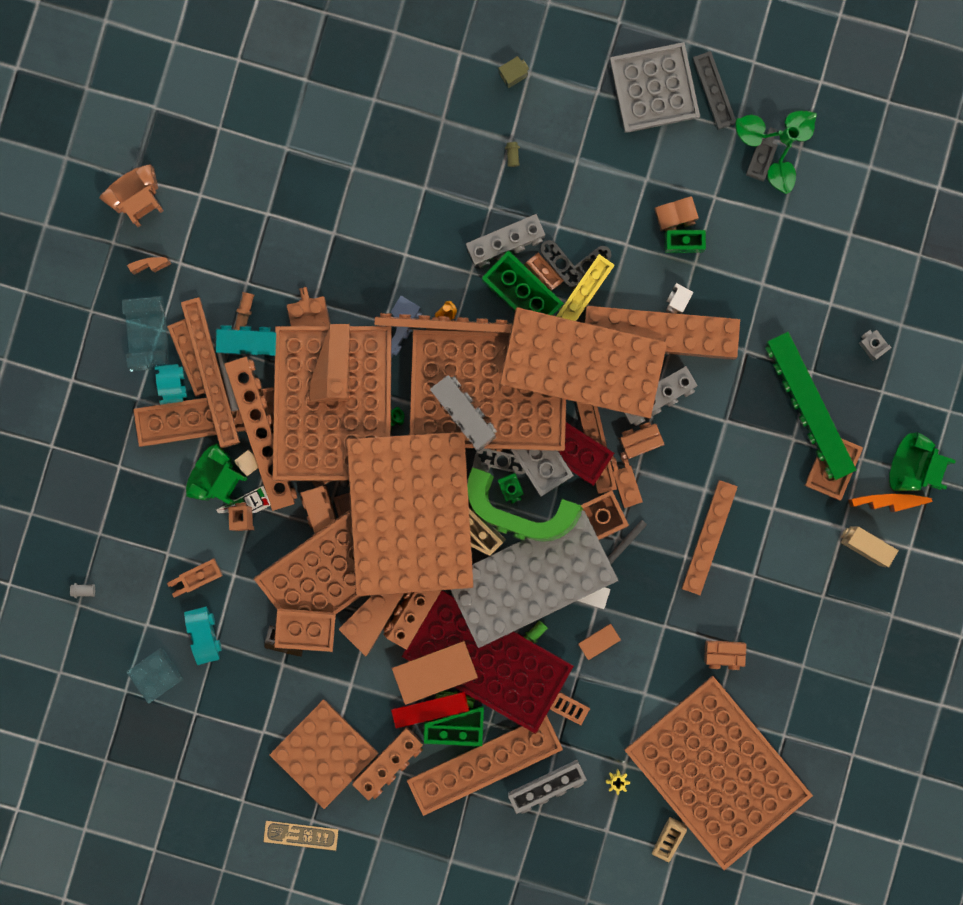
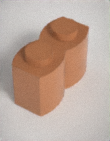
M692 196L661 205L654 209L661 231L677 230V226L680 225L689 227L695 225V221L699 219Z

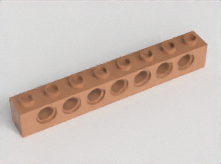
M246 356L227 362L224 365L272 511L293 505L296 502L295 499L298 498L295 488H291L289 481H273V474L269 471V466L273 464V455L266 456L263 453L265 446H270L273 449L274 433L271 426L274 423L271 414L267 415L265 407H268L265 396L261 397L259 391L262 386L259 377L255 378L253 372L256 370L253 359L249 360V357ZM245 372L249 375L247 383L240 381V373ZM247 391L254 392V401H248L245 398ZM254 409L261 412V418L258 420L253 419L251 416V412ZM258 428H265L267 430L265 438L257 435ZM275 484H284L285 491H276Z

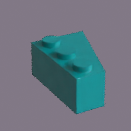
M220 325V329H216L215 352L276 356V332L270 331L271 327H259V330H251V326H240V330L232 329V326Z

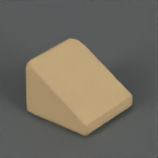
M247 450L234 460L246 477L258 469L255 456L251 450Z

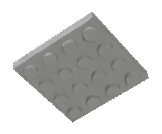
M685 42L610 57L609 60L625 133L700 117Z

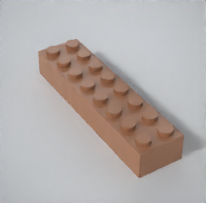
M586 306L584 323L667 342L665 354L732 360L737 358L740 319Z

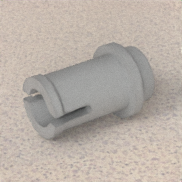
M75 583L70 586V596H74V598L78 596L94 597L95 584L78 585Z

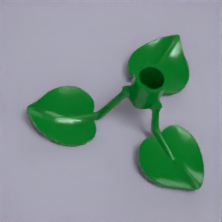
M810 111L792 112L785 119L784 125L786 129L770 134H763L766 130L765 123L756 115H746L742 118H737L735 121L736 132L741 141L746 145L756 147L761 144L762 138L780 136V141L787 145L779 159V164L773 163L770 165L767 178L774 188L784 194H789L795 185L796 171L792 163H783V159L794 141L805 142L812 137L817 113Z

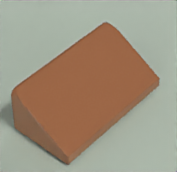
M539 253L524 264L551 292L563 282L561 277Z

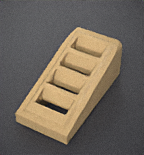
M669 817L652 851V855L670 862L687 832V826ZM668 833H669V834L675 836L676 838L673 839V838H671V837H669V836H667V835H668ZM664 840H665V841H667V842H669V843H671V844H673V845L670 846V845L665 844V843H663V842H664ZM660 847L668 850L669 853L659 850Z

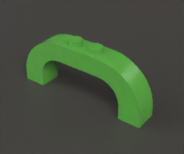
M472 467L467 484L468 498L474 511L487 523L495 526V530L504 534L507 531L512 532L514 537L521 540L528 538L546 542L559 539L574 528L583 511L580 505L562 499L556 515L551 520L544 523H535L496 509L491 505L489 489L494 477L490 473Z

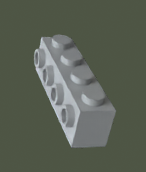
M537 214L468 242L466 243V248L474 267L479 266L483 268L488 266L491 260L497 259L499 261L507 251L519 253L525 250V246L529 244L535 246L542 243L545 233Z
M687 366L659 381L651 416L661 412L662 406L667 404L670 407L679 402L677 398L684 394L686 398L695 392L694 388L698 385ZM623 413L629 425L634 423L637 426L646 421L644 417Z
M575 760L508 792V797L516 814L520 812L523 814L530 811L531 807L536 804L543 805L549 801V798L555 795L559 797L572 787L575 789L582 786L587 779L578 760Z

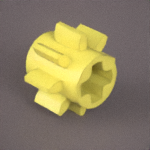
M617 769L616 774L609 772L611 778L606 780V783L611 784L608 790H616L617 795H619L621 790L627 792L625 786L630 784V781L625 780L627 774L621 775L619 769ZM617 778H620V780L623 782L619 783V786H616L615 783H613V781H616Z

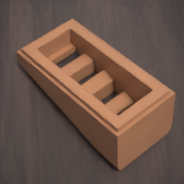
M559 692L550 710L582 725L590 708ZM559 698H562L560 706L558 708L555 707ZM566 701H568L570 703L564 712L562 711V708L565 705ZM574 704L576 705V708L574 709L572 715H570L568 713ZM579 708H582L583 711L579 718H575Z

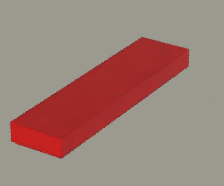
M465 692L394 708L391 712L395 727L400 728L468 712L469 706Z

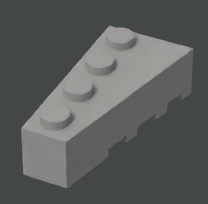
M447 375L430 390L479 452L497 438L495 435L497 430L491 423H485L482 419L485 415L479 407L475 409L471 405L473 399L467 392L464 394L461 392L459 387L462 385L455 376L451 378Z

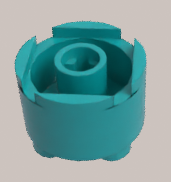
M179 364L156 366L155 370L159 371V374H155L158 396L163 397V400L159 401L160 405L183 402V398H187L186 387L181 384V379H184L183 367H179Z

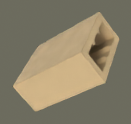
M858 526L846 528L841 535V538H843L842 544L882 567H889L899 551Z

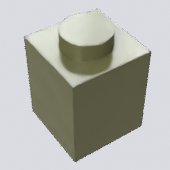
M517 56L499 67L498 73L509 89L528 77L527 70H529V67L524 60H520Z

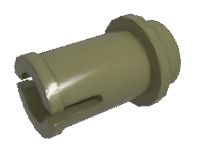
M518 142L506 143L507 166H520L518 153L520 146H518Z

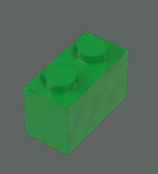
M667 230L665 233V253H703L706 250V230Z

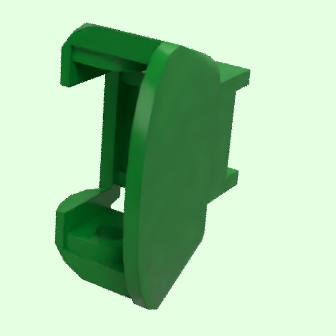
M919 432L909 433L902 439L895 452L889 472L890 488L893 491L921 490V487L929 486L938 490H946L947 486L941 484L947 465L955 464L956 460L939 455V450L935 448L936 444Z
M214 444L201 455L188 478L186 497L209 501L211 498L216 497L229 505H233L235 501L229 499L239 480L246 482L248 478L233 470L232 467L234 465L231 463L233 459L224 448L220 447V444Z

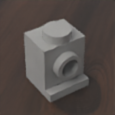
M871 330L867 331L861 336L863 340L859 342V345L872 361L878 359L892 348L877 330L873 332ZM873 340H876L878 343L877 347L872 345Z

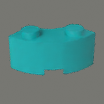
M207 606L184 612L187 634L190 633L193 645L190 646L197 665L220 660L219 651H222L220 640H216L213 625L215 624V618L213 613H209Z

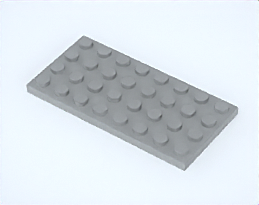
M582 511L577 524L565 536L546 542L526 538L473 564V588L451 589L478 648L619 580L585 511Z

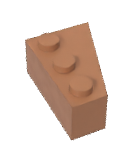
M326 486L301 493L303 507L309 515L307 516L309 526L313 527L315 534L337 519Z

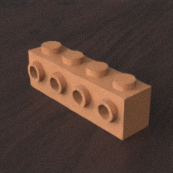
M441 590L405 593L402 604L396 607L394 611L395 616L391 622L389 621L386 624L383 635L388 640L407 650Z
M406 727L360 774L352 785L368 801L372 797L376 799L383 792L381 788L385 784L390 785L396 778L394 774L399 769L403 771L410 764L408 760L412 756L416 758L423 751L422 746L424 742Z

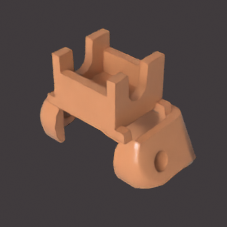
M151 164L135 168L113 182L99 197L116 212L127 213L137 227L141 226L138 220L155 208L160 213L164 211L154 197L158 189L155 169Z

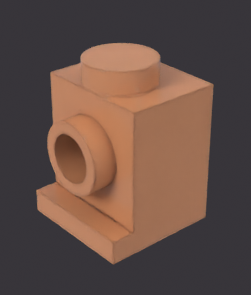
M235 503V507H228L229 530H254L252 507L247 506V503Z

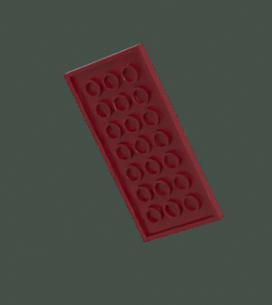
M441 590L402 657L408 661H413L465 641L478 678L454 687L536 734L574 666L514 631L478 648L455 598Z

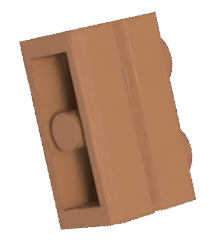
M651 422L640 425L641 429L634 432L633 429L622 433L623 437H620L619 440L627 459L664 445L657 424L651 425Z
M705 641L704 663L709 665V668L721 669V665L728 666L730 670H740V667H745L746 643Z

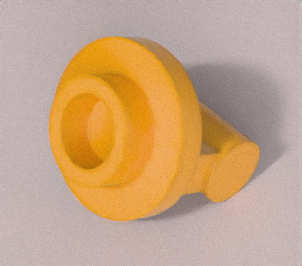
M446 301L435 313V316L437 318L438 316L449 317V320H453L457 314V308L451 301Z

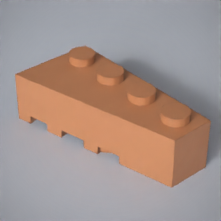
M405 593L372 595L339 630L367 656Z

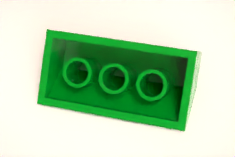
M509 251L482 277V282L514 313L518 307L554 316L564 304Z

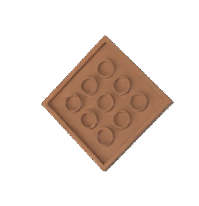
M323 699L278 745L270 756L325 809L378 755V752Z

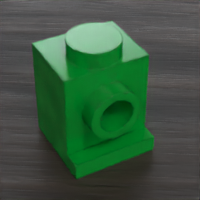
M516 473L497 480L506 502L510 500L512 504L522 500L521 496L524 493ZM510 485H513L515 487V491L513 493H510L508 491V487Z

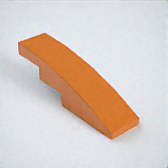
M881 494L848 499L850 507L869 503L870 509L889 506L891 512H896L930 503L932 498L907 494Z

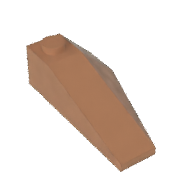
M330 324L310 381V401H349L350 324Z

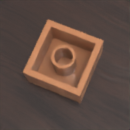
M613 491L581 505L599 540L629 527Z

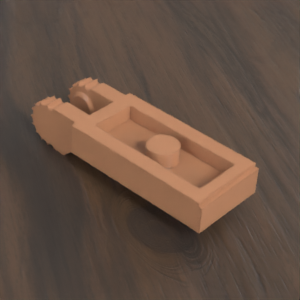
M622 452L621 460L625 468L618 470L617 461L614 456L610 462L623 506L627 508L643 501L632 467L629 466L626 453Z
M214 558L179 575L180 577L168 582L167 585L172 587L182 581L185 588L175 591L172 594L175 598L185 592L193 591L223 576Z

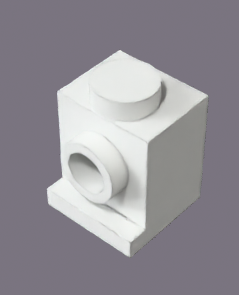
M676 283L673 288L676 292L672 291L667 299L669 305L666 310L670 313L682 314L693 292Z

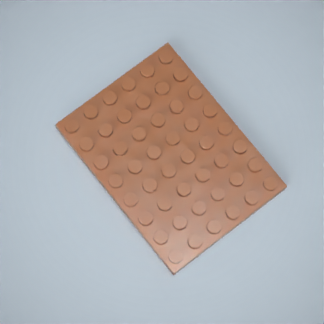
M329 326L275 327L273 481H349L347 439L391 437V326H350L349 401H310V381Z
M413 330L410 435L462 432L461 428L430 390L449 375L451 378L455 376L462 385L459 387L463 394L467 392L473 399L471 405L475 409L480 408L485 415L482 418L485 423H491L497 430L495 433L497 438L484 447V449L565 451L566 399L499 384L511 333ZM464 434L465 448H475Z
M464 433L347 439L356 596L473 588Z
M711 676L624 749L723 870L727 869L813 796L714 676Z

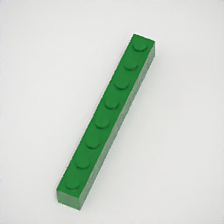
M789 332L767 341L765 351L769 358H773L775 362L773 367L777 375L781 374L784 380L782 382L784 390L790 392L792 397L790 399L791 404L795 410L798 409L801 415L799 420L802 426H806L809 431L807 434L811 444L815 443L818 449L816 455L820 462H824L826 466L824 471L828 479L832 478L834 482L857 471Z

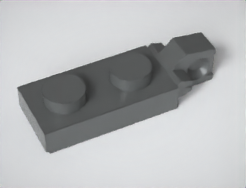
M770 127L767 134L775 133L777 129ZM775 136L762 138L761 144L756 146L746 176L764 182L778 146V141L774 140Z

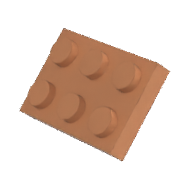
M842 439L856 466L863 447ZM816 457L804 486L841 501L852 473L833 482L832 478L828 479L824 468H826L824 462H820L818 457Z
M278 608L274 648L333 652L336 613Z

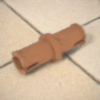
M242 292L240 307L236 311L238 315L234 329L240 330V326H247L249 315L252 314L250 310L254 297L253 294Z

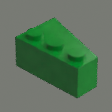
M484 705L471 708L468 712L426 721L424 744L482 746Z

